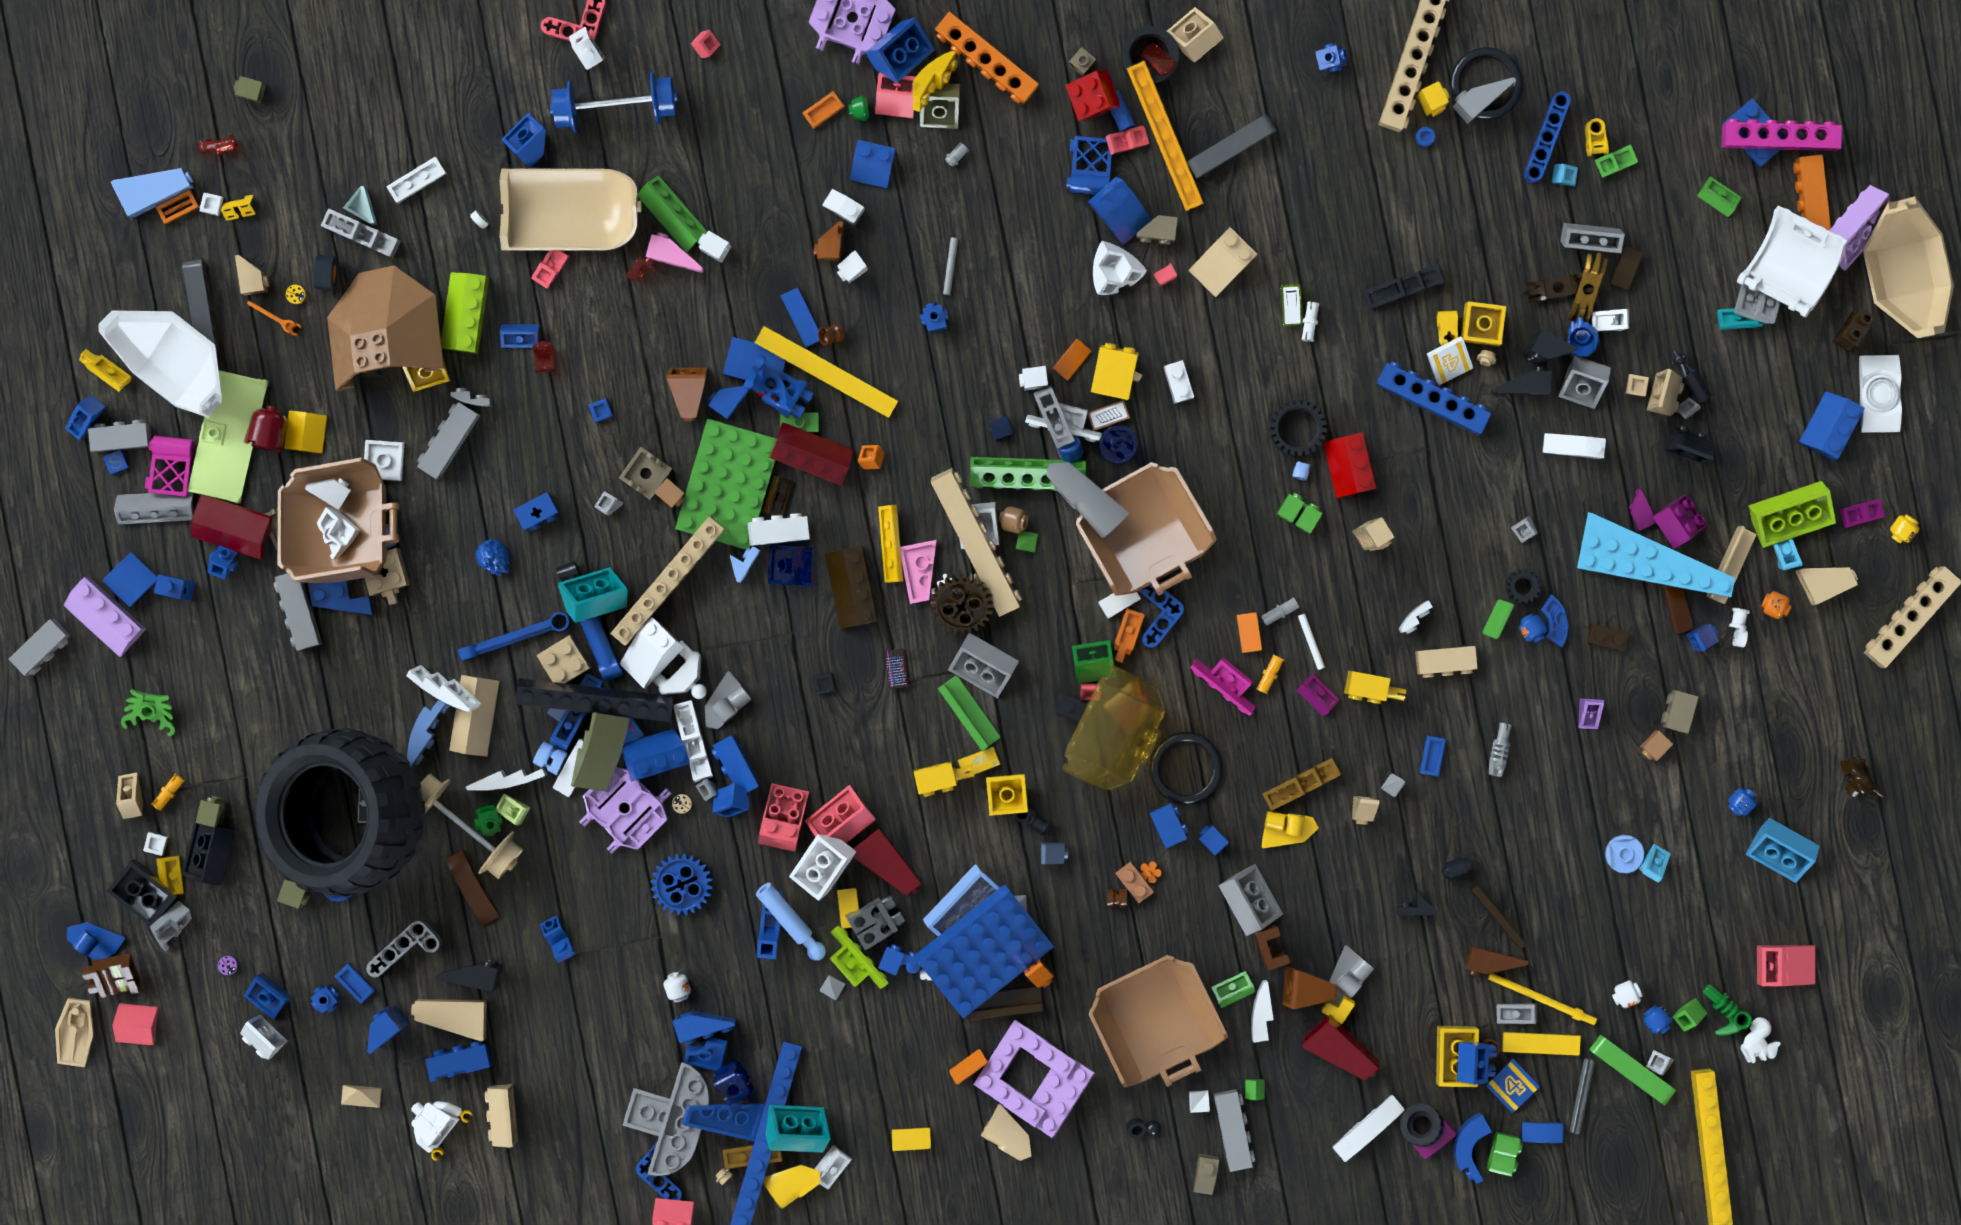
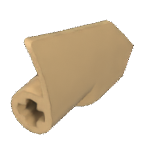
M998 1104L990 1121L984 1127L981 1136L998 1145L999 1149L1020 1161L1031 1157L1029 1135L1001 1104Z

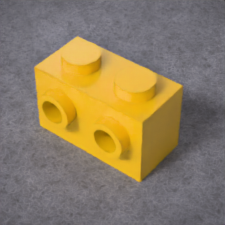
M1439 81L1422 89L1417 94V98L1426 116L1432 114L1434 117L1442 113L1446 109L1445 106L1449 103V94L1445 88L1442 89Z

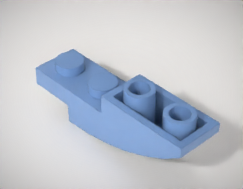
M438 700L432 709L428 706H424L414 724L408 744L407 759L410 762V767L418 766L424 758L422 753L425 749L429 750L435 742L433 740L435 734L429 730H433L440 721L438 717L441 713H446L450 707L449 704Z

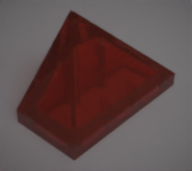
M1153 42L1139 55L1162 77L1176 64L1170 56Z

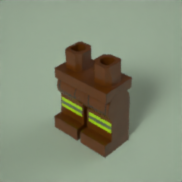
M131 954L101 960L95 959L92 962V966L83 967L82 969L84 980L93 979L87 983L89 994L99 993L100 997L103 998L107 997V995H115L125 991H130L131 994L139 993L141 979Z

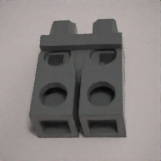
M891 896L882 900L877 898L861 909L845 915L865 951L892 933L897 932V927L905 922L900 911L892 916L889 915L888 911L896 907Z

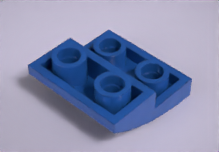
M130 552L102 582L131 608L156 583L157 577Z

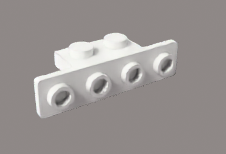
M1059 403L1072 435L1085 437V440L1090 442L1100 441L1102 433L1084 429L1088 410ZM1027 415L1025 422L1029 423V426L1040 428V426L1047 427L1044 418Z

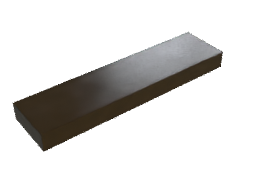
M1473 884L1469 888L1516 946L1522 949L1526 945L1525 941L1481 888Z

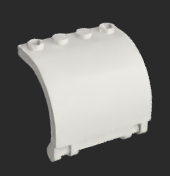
M1777 206L1774 210L1769 231L1759 251L1747 269L1739 275L1737 283L1745 284L1753 291L1757 289L1788 305V309L1800 312V315L1806 318L1831 282L1844 254L1847 240L1840 235L1826 230L1822 226L1810 222L1804 217L1792 213L1789 209Z

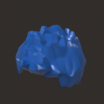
M1579 317L1576 323L1571 321L1567 343L1577 347L1576 351L1572 353L1578 357L1590 356L1596 351L1600 343L1596 328L1589 325V322H1584L1581 317Z
M496 539L482 542L475 553L477 564L489 573L499 577L501 572L508 573L509 568L507 565L510 562L507 548Z

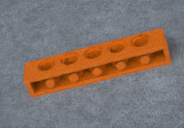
M948 12L935 28V33L937 34L935 37L939 41L950 44L952 51H955L958 56L962 54L966 57L965 61L973 68L977 66L982 70L980 73L986 79L992 78L996 82L995 86L1003 92L1005 90L1011 94L1010 98L1019 104L1021 102L1025 104L1038 88L1039 84L951 12ZM958 31L961 37L958 40L952 39L950 37L952 32ZM972 43L976 46V49L973 52H968L965 46ZM987 55L991 58V61L988 64H983L980 58ZM1002 67L1006 73L1003 76H998L995 70ZM1017 79L1021 85L1018 88H1012L1010 82Z

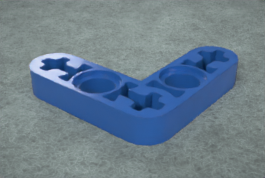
M1144 589L1139 590V592L1162 610L1142 636L1143 644L1153 648L1159 644L1179 619L1184 608L1181 602L1166 590L1163 591L1165 600L1162 603H1158L1154 598L1156 591H1153L1150 597L1147 595L1150 591ZM1169 597L1172 599L1169 602L1173 606L1179 605L1178 610L1180 612L1178 614H1171L1172 609L1169 606H1166V609L1162 607L1167 603ZM1162 618L1168 621V627L1164 630L1159 629L1157 625L1158 621ZM1154 626L1162 635L1160 637L1157 634L1154 637L1156 642L1147 644L1148 639L1146 636H1151L1155 632L1151 630Z
M655 1144L636 1166V1172L664 1199L680 1200L682 1197L681 1188L667 1175L661 1176L664 1178V1185L656 1186L654 1184L656 1176L649 1175L646 1171L644 1173L641 1172L642 1167L640 1165L645 1166L649 1162L646 1158L649 1156L650 1160H652V1153L656 1147ZM670 1183L671 1185L668 1188L671 1191L677 1190L678 1192L676 1195L678 1196V1198L673 1197L671 1199L669 1197L670 1192L667 1189L665 1193L661 1190H663L666 1187V1185Z

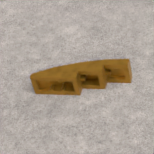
M1334 757L1264 792L1263 796L1272 811L1342 775V772Z

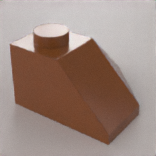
M839 221L818 239V244L814 245V255H817L818 260L841 262L843 222Z

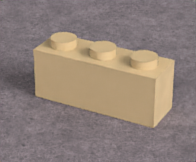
M1475 646L1415 651L1417 674H1423V678L1434 677V673L1442 672V676L1454 675L1453 671H1461V674L1473 673V669H1477Z

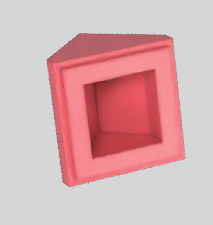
M1081 683L1080 700L1100 701V683Z

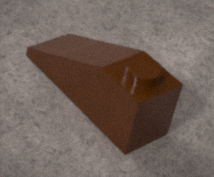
M1470 945L1464 968L1469 970V974L1480 976V973L1489 974L1526 966L1529 961Z

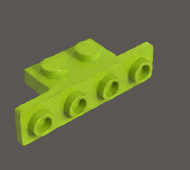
M837 926L831 931L842 947L829 959L854 987L861 983L868 975L880 989L889 984L886 976L873 966V961L861 952L860 946L851 941L845 929Z

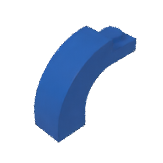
M763 903L757 944V958L776 959L781 924Z
M1480 1112L1463 1123L1456 1134L1453 1146L1454 1159L1458 1169L1462 1171L1467 1168L1465 1173L1470 1181L1474 1180L1476 1184L1484 1180L1473 1162L1472 1149L1480 1138L1492 1132Z

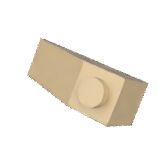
M1353 797L1352 819L1356 820V824L1368 825V821L1373 822L1379 806V800L1371 797Z

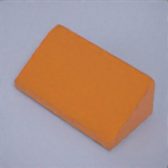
M1076 339L1054 366L1053 370L1068 381L1090 354L1091 350L1080 340Z
M1257 613L1237 615L1242 653L1261 651L1262 646Z
M978 1049L950 1069L949 1072L954 1082L960 1084L988 1063V1059Z

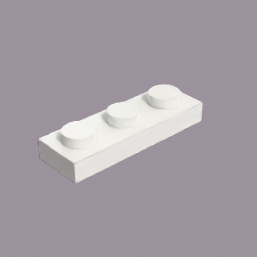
M434 157L386 187L398 204L446 175V172L437 157Z

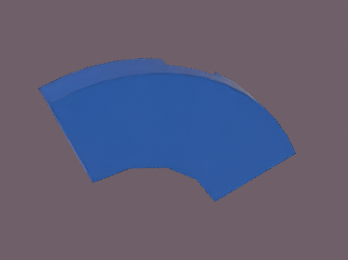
M1550 594L1540 609L1548 622V631L1545 637L1558 646L1563 647L1568 635L1566 611L1559 600Z

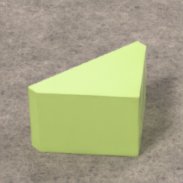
M503 794L496 809L503 817L518 826L522 824L530 807L507 794Z

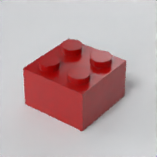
M1097 70L1066 84L1078 121L1093 119L1120 106L1108 70Z

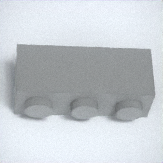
M1564 223L1560 242L1564 247L1621 253L1625 234L1621 229Z
M134 420L132 424L125 425V422H114L113 426L106 427V424H95L94 428L88 429L90 452L95 453L149 447V441L152 439L150 424L144 423V420Z
M49 619L9 660L24 676H33L41 669L40 665L44 661L48 662L54 657L55 654L53 652L58 648H63L69 642L67 639L71 635L56 619Z

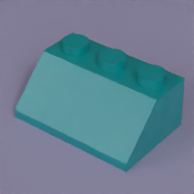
M610 567L558 583L566 612L575 623L627 607L628 589Z
M770 1105L766 1127L769 1150L823 1152L830 1141L824 1107Z

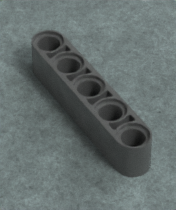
M1265 114L1190 159L1187 164L1196 179L1272 135L1277 130L1269 116Z
M204 260L183 262V273L192 327L214 343L216 352H218L219 345Z

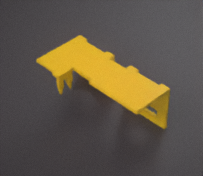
M254 195L245 196L242 200L224 203L221 212L225 219L228 221L239 218V215L236 214L233 208L237 206L242 217L255 215L256 213L250 205Z

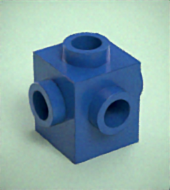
M1331 43L1325 45V49L1315 51L1319 70L1321 71L1330 70V72H1337L1342 70V66L1347 65L1348 55L1343 46Z
M937 302L925 305L926 308L922 309L923 314H920L922 326H927L928 333L946 329L945 320L948 319L946 308L942 309L941 304L937 305ZM933 314L938 316L936 319H931Z
M219 545L217 550L212 551L209 556L207 573L225 580L231 571H235L238 565V561H236L237 552Z
M331 984L326 987L321 985L313 991L315 995L311 997V1004L316 1011L321 1013L328 1011L330 1013L338 1007L336 1003L342 999L334 986L332 987ZM321 997H326L327 1002L325 1003Z

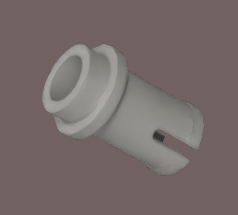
M960 142L950 154H946L945 161L952 167L957 166V162L969 151L968 148Z

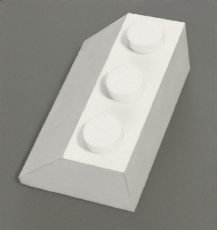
M818 834L789 877L819 901L829 893L856 851L840 839Z

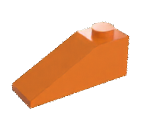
M1041 958L1024 970L1027 978L1038 988L1041 986L1045 988L1052 983L1051 978L1054 976Z

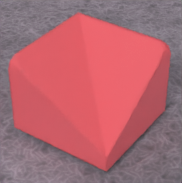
M710 30L702 31L691 43L701 58L710 57L721 45Z
M1171 263L1153 274L1159 286H1163L1177 277Z

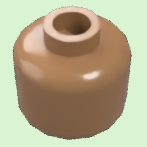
M1007 507L1004 512L1000 513L999 523H1001L1004 531L1020 533L1028 525V515H1026L1023 509Z

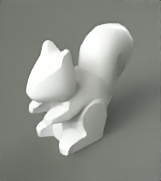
M1755 1018L1751 1022V1032L1746 1035L1744 1043L1740 1048L1748 1063H1755L1756 1056H1759L1764 1061L1767 1060L1766 1056L1770 1059L1775 1058L1778 1047L1781 1044L1776 1041L1767 1044L1765 1038L1771 1032V1025L1765 1018Z

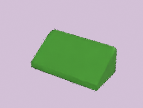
M1711 176L1698 193L1700 199L1727 217L1735 211L1742 197Z
M1500 599L1497 600L1483 630V634L1493 639H1499L1514 604Z
M1246 971L1211 987L1221 1008L1255 992Z

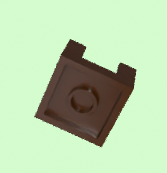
M1275 923L1254 933L1264 965L1268 971L1290 964L1288 955H1285L1284 951L1271 955L1273 953L1270 942H1266L1280 936L1278 926Z

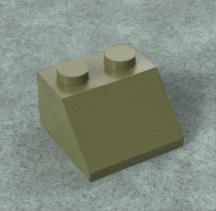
M945 83L942 90L935 89V92L930 94L927 105H924L920 111V127L958 129L960 84Z

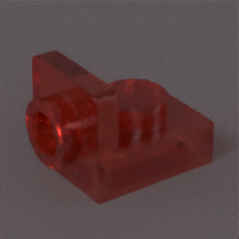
M639 257L626 276L633 282L636 279L639 280L645 272L643 270L644 267L655 273L656 269L653 267L655 263L646 257L644 259Z

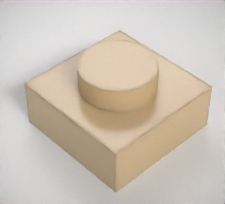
M1629 374L1625 394L1645 397L1649 377Z

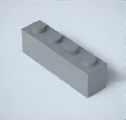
M460 402L457 405H452L448 412L450 416L446 421L443 420L438 427L439 433L436 437L433 436L427 445L429 446L427 452H423L417 460L419 463L417 467L437 480H440L480 417L479 414Z
M288 573L275 577L274 588L281 597L279 604L287 617L285 619L286 627L288 630H291L292 637H290L292 647L296 648L297 651H302L321 645L322 640L304 582L294 581Z
M1236 1089L1215 1093L1214 1099L1229 1171L1252 1168V1162H1255L1253 1150L1249 1151L1248 1143H1251L1249 1131L1245 1132L1244 1124H1247L1245 1112H1241L1240 1106L1244 1105L1242 1094H1238Z

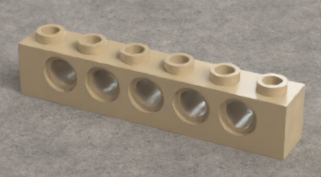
M1382 517L1370 520L1352 531L1364 551L1370 550L1371 552L1384 549L1392 544L1391 539L1394 538Z
M1945 566L1934 568L1930 572V578L1927 582L1924 581L1917 587L1916 590L1918 592L1904 602V608L1901 611H1896L1892 615V621L1889 625H1884L1878 632L1880 635L1866 645L1867 649L1864 654L1880 668H1887L1961 584V580ZM1936 582L1940 584L1939 592H1935L1933 589V585ZM1922 597H1926L1928 600L1925 607L1920 602ZM1910 611H1913L1915 614L1913 621L1908 619ZM1898 625L1902 628V633L1899 636L1895 633V628ZM1884 640H1888L1890 644L1887 650L1882 646Z

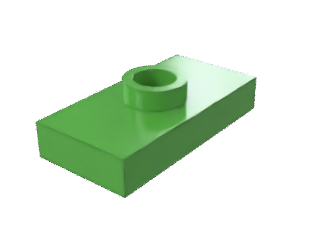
M780 413V426L784 422L807 432H819V413H803L800 419L792 415L785 418Z

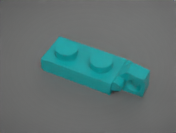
M1735 308L1719 309L1717 311L1719 330L1754 328L1767 324L1734 313Z

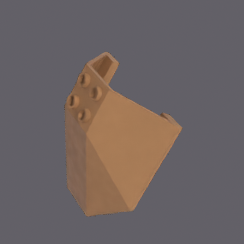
M394 265L358 273L327 317L335 390L341 391L355 388L354 376L358 373L391 366L423 368L425 372L444 369L435 294Z

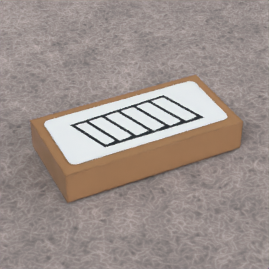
M1124 400L1087 413L1093 431L1130 419Z

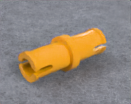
M1273 654L1267 669L1263 671L1264 675L1256 688L1257 690L1268 694L1274 679L1278 677L1277 673L1284 659Z
M175 773L168 784L161 788V793L151 805L162 811L167 802L175 797L174 793L185 780Z

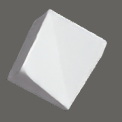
M1208 1090L1189 1091L1191 1113L1210 1111Z

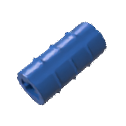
M1116 90L1120 106L1110 111L1120 132L1134 127L1135 123L1120 91Z

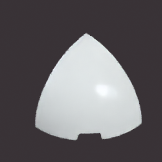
M1101 241L1093 265V280L1098 295L1118 293L1119 288L1127 284L1132 286L1138 282L1147 270L1134 256L1124 249Z

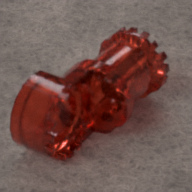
M233 134L229 135V138L219 141L217 139H208L196 144L200 155L216 151L218 156H222L223 153L232 150L234 152L238 151Z

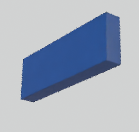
M798 287L781 295L806 348L819 342L818 328Z

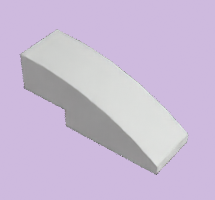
M1267 980L1262 981L1253 1005L1251 1017L1253 1043L1269 1040L1266 1021L1273 1020Z

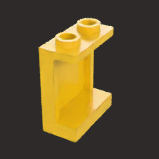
M1105 343V345L1100 346L1091 392L1129 400L1139 353L1135 352V349L1131 347L1120 349L1116 348L1117 345Z

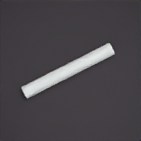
M1305 614L1299 615L1298 618L1317 669L1325 668Z

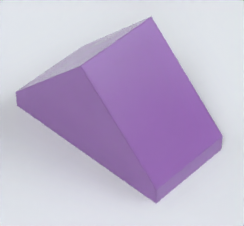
M1580 699L1579 728L1598 729L1604 700Z

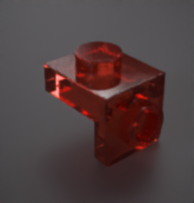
M547 341L534 343L535 372H554L555 355L553 343Z

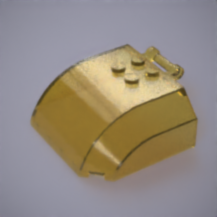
M1114 665L1109 670L1111 674L1107 678L1103 676L1099 680L1065 751V757L1069 758L1068 764L1065 763L1063 765L1064 772L1105 790L1132 782L1140 764L1147 767L1152 750L1158 738L1163 734L1162 731L1158 730V727L1166 712L1157 686Z

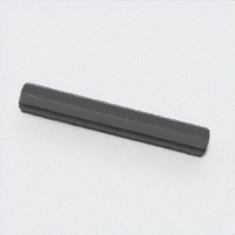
M1584 1059L1570 1126V1132L1573 1134L1581 1133L1595 1061L1592 1059Z

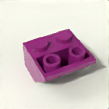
M1687 494L1682 495L1653 516L1673 549L1692 539L1707 526L1704 517L1698 512L1694 502Z

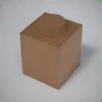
M668 478L654 492L671 508L675 506L680 507L685 500V493Z
M1655 730L1640 748L1643 750L1641 753L1648 760L1653 759L1657 761L1673 744L1660 731Z

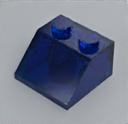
M770 546L768 584L811 586L813 548Z

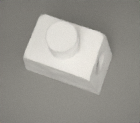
M586 27L569 36L572 48L586 70L605 59V56Z

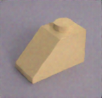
M236 255L235 259L241 294L246 296L268 292V276H265L264 272L245 258Z
M138 773L118 776L116 805L123 819L142 816L143 798Z

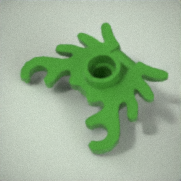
M131 689L130 693L135 697L126 699V702L132 704L126 706L124 711L127 712L131 709L133 711L121 719L122 727L128 728L127 720L132 721L133 725H136L137 716H139L141 720L149 719L152 722L160 720L159 729L163 730L164 727H169L170 732H168V736H172L175 732V726L169 720L174 718L171 711H169L172 709V706L167 702H163L169 699V695H153Z

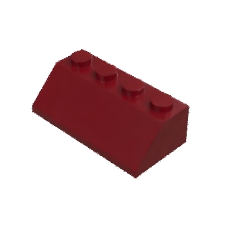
M782 422L768 458L842 486L849 469L853 450Z

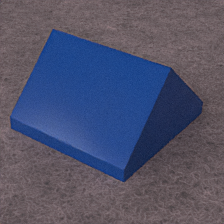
M260 973L253 979L244 997L274 1020L292 998V995L264 973Z

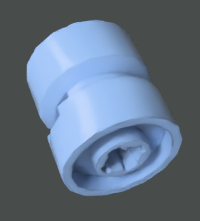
M544 741L535 755L533 764L541 768L547 767V771L558 775L567 759L568 753L561 749L554 750L553 745Z

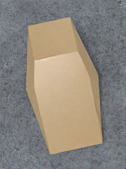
M67 999L55 1028L57 1064L86 1067L94 1036L90 1000Z

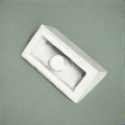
M834 1145L815 1167L816 1170L821 1171L820 1185L826 1189L831 1187L852 1160Z

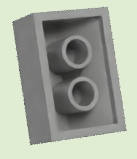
M969 633L948 671L998 699L1019 661Z
M1256 864L1218 885L1246 936L1262 930L1283 915Z

